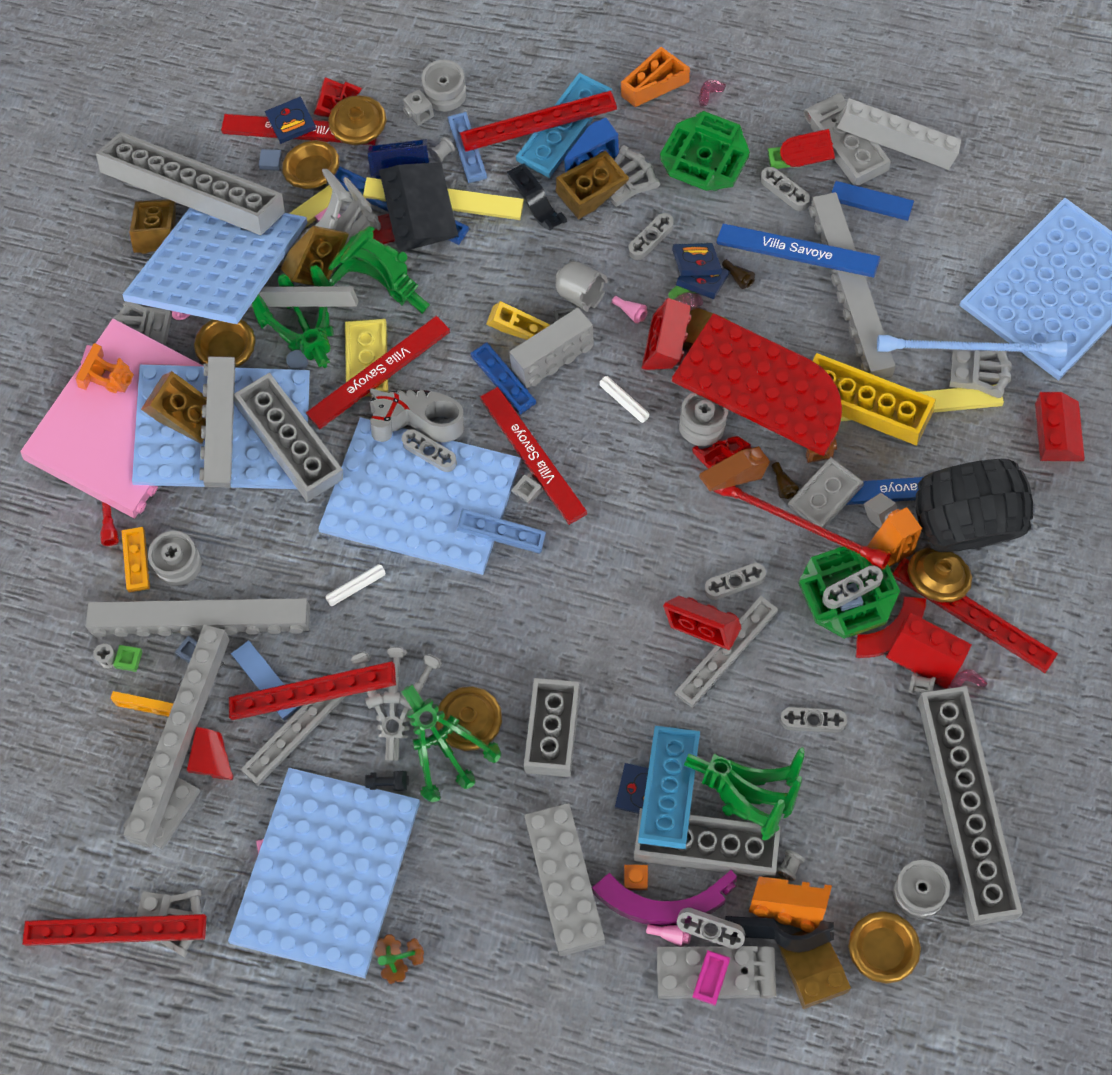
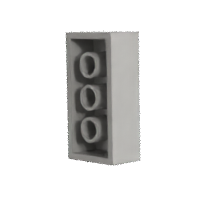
M576 308L509 351L512 372L526 389L530 386H536L544 377L553 375L561 366L570 364L578 355L587 353L594 346L593 324L579 308Z
M534 678L524 759L525 773L571 777L580 696L579 682Z

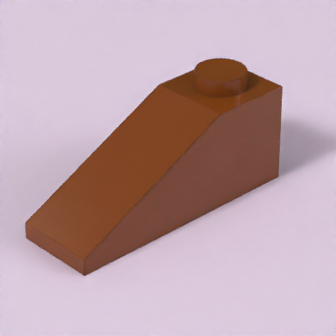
M759 446L741 450L703 471L699 477L711 492L762 479L770 460Z

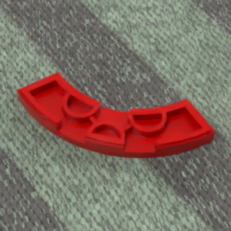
M904 597L899 615L889 626L875 633L857 634L856 658H871L889 652L903 620L910 613L920 618L923 617L927 598Z

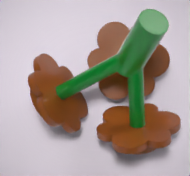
M387 934L384 939L380 938L377 940L375 955L379 957L378 963L386 967L381 971V976L383 979H387L389 984L405 980L408 966L404 964L402 958L407 957L414 966L423 963L424 950L416 938L407 942L408 949L405 953H401V942L395 940L392 934Z

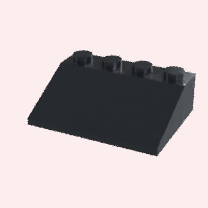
M441 162L396 165L379 170L395 244L400 252L459 237Z

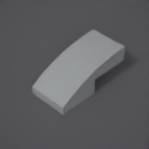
M530 471L527 476L524 474L511 491L529 504L544 489Z

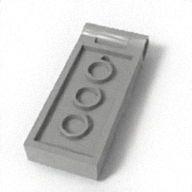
M837 93L805 109L804 116L807 122L811 124V129L814 132L829 129L835 155L834 160L850 182L855 186H859L889 171L891 160L878 143L837 129L840 114L846 104L843 95Z
M726 946L657 947L658 999H694L692 996L707 950L730 957L718 998L768 999L777 997L774 947L741 946L737 949ZM741 970H747L748 973L743 974Z

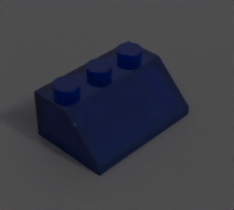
M427 139L369 146L367 152L371 177L376 176V179H381L379 170L396 165L430 163Z

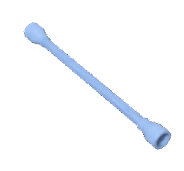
M878 335L877 352H889L908 347L914 349L946 348V350L1033 351L1052 357H1066L1067 342L1063 340H1054L1035 345L1024 343L910 341L898 339L890 335Z

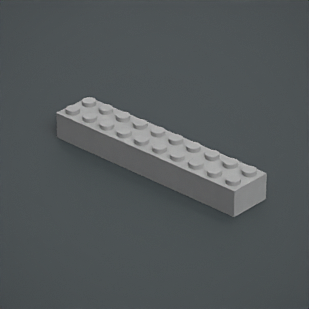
M120 132L96 152L101 173L258 235H262L285 213L282 193Z
M967 686L921 693L918 705L970 926L1018 919L1023 912Z

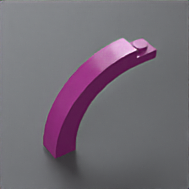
M730 870L702 893L678 901H658L637 895L621 885L611 873H608L592 887V892L609 909L625 918L647 925L670 926L677 925L678 914L684 908H693L707 914L718 910L726 901L722 894L728 895L736 887L734 883H736L737 876ZM687 916L685 924L692 921L691 916Z

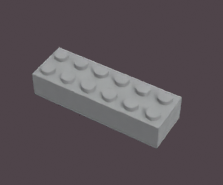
M270 372L234 393L235 406L307 502L343 480V469Z
M570 804L525 814V821L559 957L605 945V938Z
M640 808L634 861L728 873L732 870L734 874L775 878L781 826H779V830L770 839L762 840V827L755 823L690 815L686 849L638 843L643 810Z

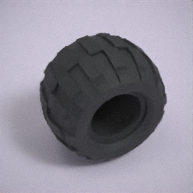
M1010 459L981 460L944 468L924 476L917 484L919 491L916 492L915 509L918 523L922 527L921 531L925 540L929 541L930 548L935 551L953 552L990 546L1024 536L1031 529L1030 520L1033 519V498L1030 485L1024 472L1019 470L1018 463Z

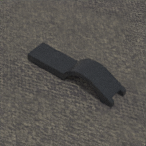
M524 163L507 171L508 178L525 199L533 216L542 227L550 231L554 227L567 222V218L562 212L556 213L552 208L543 187Z
M725 916V920L743 927L745 938L774 939L785 950L793 952L810 951L834 940V932H830L834 930V922L821 921L818 927L811 933L796 936L783 932L777 926L775 919ZM733 932L731 937H738V933Z

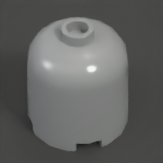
M575 261L567 263L557 271L555 287L561 297L588 312L590 307L595 308L600 303L605 294V291L602 290L604 283L607 284L608 280L607 276Z

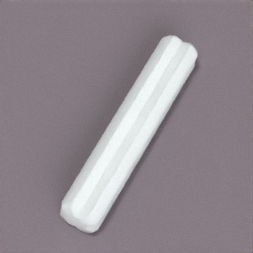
M608 376L601 379L600 386L640 422L644 423L649 418V412Z
M378 564L325 596L330 606H334L385 576L384 568Z

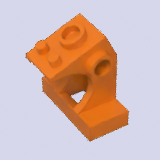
M94 343L75 378L77 386L86 390L89 383L93 382L105 387L112 393H125L134 376L129 369L130 367L121 358H118L116 365L102 359L104 356L102 346ZM105 371L111 372L109 375L110 379L102 377Z

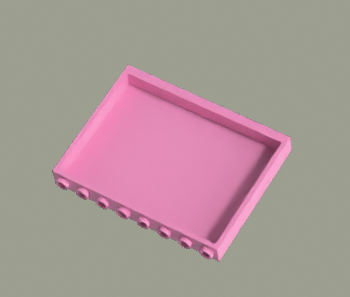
M112 319L95 344L102 346L104 353L102 359L116 365L118 358H121L130 367L129 369L134 376L126 392L112 393L105 387L93 382L89 383L86 390L79 388L75 378L84 363L83 361L20 452L23 460L135 519L138 513L141 514L144 511L149 496L152 497L158 486L132 484L140 364L204 366ZM105 371L102 377L110 379L109 375L111 372Z

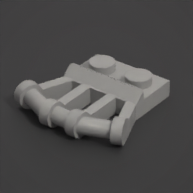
M625 145L621 147L614 161L620 165L625 157L632 160L621 168L625 174H628L638 166L642 169L629 177V181L608 198L615 207L637 193L656 189L660 186L659 179L655 177L653 165L647 163L642 154L629 150V147ZM647 176L648 182L633 185Z
M124 301L123 308L118 315L114 316V319L123 324L141 325L140 329L134 330L166 346L172 311L160 308H146L136 303ZM130 311H136L142 314L143 317L127 315Z
M953 349L949 387L979 390L993 397L1001 398L1007 383L1011 382L1009 371L1012 369V363L1007 358V351L991 350L979 352L978 350ZM998 358L1000 362H992V361H984V360H989V359ZM979 370L997 371V372H1001V373L997 374V373L979 372ZM984 382H991V383H998V384L995 385V386H992V385H989V384L984 383Z
M191 890L174 896L143 891L136 917L203 914L201 913L200 906L201 890ZM189 900L191 902L192 911L172 909V905L175 903ZM182 940L179 946L171 941L150 942L163 944L185 958L188 953L187 949L193 940Z

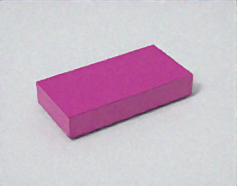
M707 950L692 998L716 1006L730 957Z

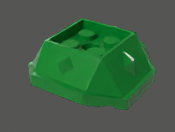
M702 111L696 114L695 117L676 124L660 153V160L670 177L705 191H717L734 186L749 158L750 151L739 124Z
M843 546L811 557L799 580V586L815 623L844 639L886 625L900 593L889 565L887 564L885 569H881L883 573L881 584L861 596L863 605L841 611L840 607L830 609L824 605L822 598L825 589L868 566L874 565L862 557L860 553L858 554ZM869 573L868 578L865 581H863V585H865V582L869 579H873L875 581L877 576H872ZM830 593L829 600L837 601L836 596Z

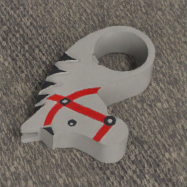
M370 389L372 395L370 407L371 413H374L370 423L374 440L380 442L388 441L392 437L393 431H398L405 425L412 426L435 442L453 441L461 436L464 431L463 408L449 396L427 390L383 392ZM446 416L455 420L446 424H437L429 419Z

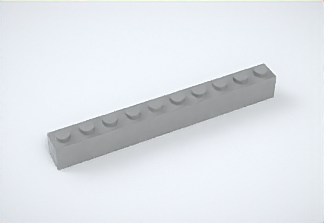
M837 193L813 197L812 204L809 206L810 217L815 220V232L817 235H820V244L856 251ZM831 269L832 283L838 289V301L844 307V319L850 325L851 339L854 338L856 343L857 357L860 356L862 361L861 370L880 378L893 376L895 363L891 352H877L878 335L885 334L865 276Z
M307 598L88 602L86 628L96 637H105L106 634H114L119 637H125L128 634L170 636L171 633L190 636L193 633H201L204 625L223 629L228 635H235L237 632H246L247 634H258L259 632L279 634L281 631L300 634L303 631H309L310 604Z
M204 625L123 834L131 843L149 848L153 845L229 643V637L223 629Z

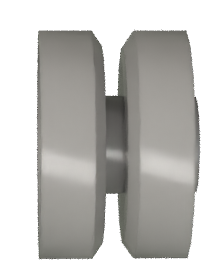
M438 60L429 64L423 70L421 78L424 95L432 104L433 109L446 112L461 106L465 101L467 92L464 73L459 64L450 60Z
M691 393L684 399L681 405L679 431L683 438L698 446L714 444L722 438L725 432L728 409L696 393Z
M169 531L162 533L154 539L149 547V563L161 581L168 585L181 586L188 584L201 571V554L192 539L183 532Z
M926 860L912 861L902 869L894 882V900L900 910L908 916L918 919L928 918L939 912L949 897L950 883L944 870L934 862Z

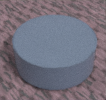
M300 350L290 352L286 358L287 365L291 370H304L308 365V359Z

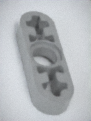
M767 167L762 171L761 183L763 186L797 211L807 209L810 196L805 190L774 167ZM781 186H788L791 190L789 192H782L779 188Z
M667 213L659 214L629 244V256L637 261L644 259L673 230V217ZM661 222H662V223L668 222V225L664 224V225L661 227ZM653 233L657 238L655 240H648L646 235Z
M410 429L403 433L402 442L406 450L444 472H450L455 469L457 461L452 451L416 430ZM415 437L417 443L412 441L409 444L408 439H413ZM428 446L435 448V452L431 455L423 453L424 449ZM442 458L445 460L450 458L451 463L446 462L445 464H443Z
M753 563L710 578L705 584V594L711 600H718L755 587L764 582L766 570L763 565ZM755 570L756 573H760L759 578L751 576L752 571ZM745 576L748 577L747 583L745 582ZM738 577L742 583L739 586H732L729 583V579ZM711 585H715V587H720L717 593H715L714 590H711Z
M868 566L829 586L823 594L822 600L824 605L830 609H836L877 588L883 578L881 569L876 566ZM869 573L872 576H877L875 581L873 579H869L865 582V585H863V581H865L868 578ZM854 582L859 586V590L857 592H850L847 590L846 585ZM840 588H842L843 593L838 595L837 601L829 600L830 593L835 596L840 593Z
M789 707L782 711L780 723L787 730L838 733L845 729L847 716L843 711L835 709ZM788 714H793V718L800 719L801 714H804L803 725L800 724L801 720H794L791 724L785 718H788ZM812 714L817 715L820 723L818 725H811L808 723L807 717ZM824 715H827L826 720H833L834 716H837L839 721H842L839 723V726H835L833 721H827L826 726H823Z
M684 908L678 914L677 925L683 932L732 949H737L744 943L745 931L742 926L693 908ZM687 916L692 917V921L689 924H685ZM699 919L702 920L700 929L697 928ZM707 923H714L718 927V931L712 934L708 933L704 926ZM722 927H724L725 933L723 934V937H720ZM733 932L738 933L735 941L730 939Z

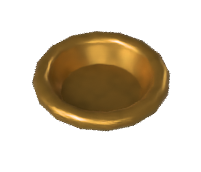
M357 95L347 97L338 102L331 110L328 121L329 129L336 139L345 144L361 145L376 139L383 132L387 119L385 110L378 101L371 97Z
M317 140L306 141L295 146L287 153L282 163V174L286 181L294 187L302 189L317 188L327 183L322 169H328L335 176L339 168V155L336 149L327 142Z
M212 319L204 324L196 334L194 349L197 358L203 365L208 363V357H235V368H238L254 352L256 340L252 328L242 319L238 324Z
M927 547L917 551L909 560L907 572L910 582L919 593L928 599L938 602H954L965 597L971 589L972 575L969 566L954 552H938Z
M474 686L460 687L448 693L438 706L439 711L445 713L444 718L448 719L450 714L460 720L458 724L469 730L473 736L487 745L499 733L502 724L501 708L496 698L484 689ZM437 721L436 729L439 730L443 727V724ZM454 731L452 734L449 733L447 735L448 738L445 739L451 747L459 750L470 751L480 749L479 746L470 740L464 739Z
M886 911L869 913L856 923L850 933L848 948L851 960L859 972L872 981L885 984L901 981L913 972L919 962L921 946L918 934L909 921L898 914Z

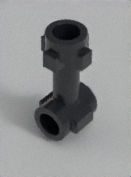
M394 771L393 776L377 777L376 772L370 773V775L365 776V787L370 788V790H376L377 786H393L394 791H406L407 786H409V776H407V771Z

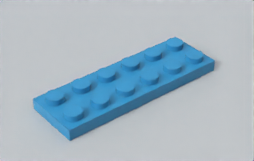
M579 73L554 106L612 91V88ZM596 116L533 133L517 154L516 161L521 164L524 163L527 167L550 178Z
M655 726L638 843L686 849L695 770L685 766L684 763L689 753L697 756L700 731Z

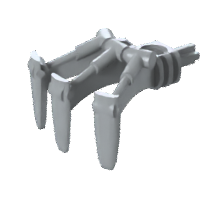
M322 169L323 175L332 189V195L326 212L315 226L347 232L349 236L346 243L352 236L366 227L371 226L380 230L381 225L378 216L373 213L371 204L352 181L344 177V183L349 190L346 191L332 172L328 169ZM342 201L351 202L346 211L337 218ZM360 211H361V212H362L361 217L353 224V222L355 221L356 217L358 216V214H359ZM307 229L305 233H303L302 235H300L299 238L296 239V243L309 231V229Z
M390 646L387 654L390 658H394L396 686L389 687L388 692H384V694L377 693L376 690L368 691V697L365 698L369 709L375 707L379 715L376 716V720L382 721V725H378L377 729L382 730L378 737H386L385 760L399 761L400 738H408L405 731L409 730L410 727L405 725V723L410 721L411 718H408L406 714L412 709L401 692H398L400 660L408 652L404 647ZM362 651L353 655L351 662L356 666L360 665L361 668L368 667L367 663L370 662L372 656L368 652ZM431 654L424 656V664L427 667L419 681L414 684L419 694L433 668L437 669V667L440 668L442 666L441 659ZM383 703H390L389 717L385 712ZM398 704L405 706L400 717L398 716ZM393 719L399 723V729L395 733L391 732L388 728L389 722Z

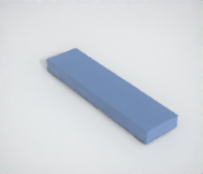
M467 113L448 116L449 126L467 182L472 183L487 179L479 150L474 149L465 152L460 132L472 129Z
M463 508L456 530L539 554L542 551L546 531Z
M249 640L231 653L259 690L284 685ZM302 706L276 712L283 720H286Z

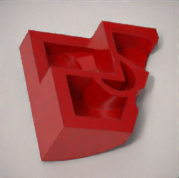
M325 77L313 114L329 117L331 110L338 102L347 97L357 96L362 88L346 81L344 84Z
M734 436L723 441H717L712 444V447L699 449V446H695L692 450L697 458L709 469L741 450L751 448V444L739 436Z
M196 727L187 767L188 773L233 780L234 776L231 772L222 734L210 729Z

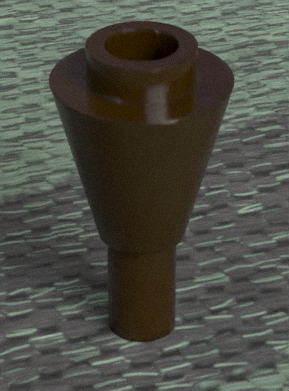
M728 259L722 262V266L730 272L741 289L749 288L753 285L755 281L754 272L734 265Z
M779 462L773 463L771 467L776 475L779 497L785 499L793 498L799 490L798 485L783 471Z

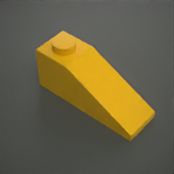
M501 301L492 307L486 325L503 333L525 340L550 326V324Z

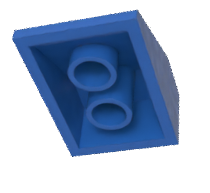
M607 118L600 121L597 120L588 126L564 158L565 172L604 151H607L615 160L619 154L618 133Z

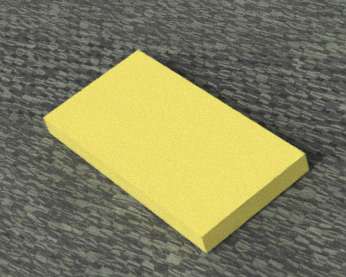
M386 319L345 322L347 382L387 352ZM388 379L375 389L389 392Z

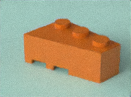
M660 47L621 81V97L634 107L644 104L689 83L690 67L663 47Z
M908 507L902 510L896 509L888 515V518L867 547L882 549L890 553L891 556L888 562L890 567L900 562L904 557L907 558L913 554L922 527Z
M759 876L749 912L761 918L775 919L780 924L791 925L805 932H812L823 920L832 885L817 888L810 887L809 882H802L801 886L788 884V880Z

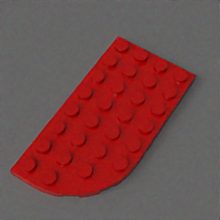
M714 313L672 376L673 383L822 456H825L840 427L842 417L841 397L836 384L822 367L812 360Z

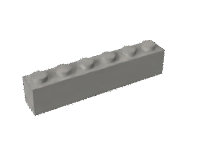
M848 98L840 114L837 129L947 170L950 169L958 156L961 140L850 98Z
M208 357V363H204V376H208L207 384H203V397H207V404L202 406V418H206V426L201 428V438L205 439V447L201 446L200 452L201 459H204V468L200 467V480H203L205 487L231 488L235 357Z

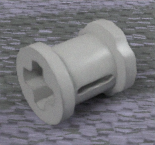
M443 137L436 147L429 149L430 155L437 162H443V158L447 154L455 151L453 143L447 137Z
M108 644L98 645L93 653L94 658L104 669H113L117 654Z
M913 673L909 693L914 691L920 693L933 691L936 677L930 679Z
M786 850L784 853L785 858L781 866L776 869V873L787 880L795 881V874L805 859L796 852Z

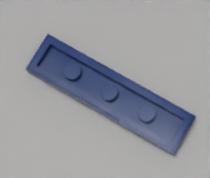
M835 181L832 193H837L840 204L906 221L909 220L914 200Z
M487 342L470 353L472 359L492 383L501 390L519 415L536 404L535 398Z

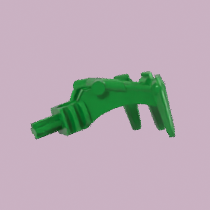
M371 226L352 236L331 262L328 268L331 271L339 265L329 279L331 287L347 272H358L379 281L386 288L389 296L394 298L401 306L408 301L422 314L430 306L429 303L415 292L419 285L407 275V265L404 263L407 260V254L373 239L375 228Z
M317 265L311 266L310 272L314 286L331 287L321 268ZM282 274L278 277L279 287H295L287 275ZM258 294L252 302V307L261 328L263 329L269 324L289 344L288 348L291 352L300 349L308 360L315 359L318 367H328L327 364L330 361L326 353L330 352V344L327 337L333 336L334 330L329 324L327 307H319L318 321L314 329L310 328L299 307H293L304 332L303 334H298L276 321L266 303Z
M413 684L401 691L412 708L406 715L408 718H411L410 724L415 726L413 732L418 734V739H413L414 751L418 750L420 766L423 767L426 786L422 787L420 795L429 802H437L441 799L439 788L436 785H432L427 748H430L431 745L436 746L438 744L445 757L449 758L459 773L455 781L460 787L469 789L476 783L472 771H468V769L463 771L454 757V752L445 740L448 738L447 735L449 733L452 734L454 731L464 739L470 740L484 750V758L492 763L498 762L501 757V751L496 742L493 741V743L489 742L488 745L473 736L469 730L458 724L460 720L451 714L448 719L444 718L445 713L439 711L437 704H433L431 698L423 701ZM423 712H431V718L428 721H420V715ZM437 721L443 724V727L438 731L434 726ZM430 728L433 734L425 737V729Z
M801 747L790 766L776 769L745 767L731 760H726L725 757L717 756V754H714L711 761L708 762L689 753L684 765L705 774L701 784H706L709 788L717 790L716 792L719 793L721 800L726 804L722 807L723 813L726 816L734 814L744 820L754 822L762 827V840H768L779 830L778 825L782 813L784 814L783 818H787L792 814L802 783V777L799 776L805 752L804 748ZM786 780L790 790L788 793H779L757 786L765 785L768 782ZM762 803L774 805L771 813L767 814L751 804L761 805Z

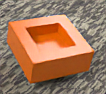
M624 865V887L628 890H648V865Z

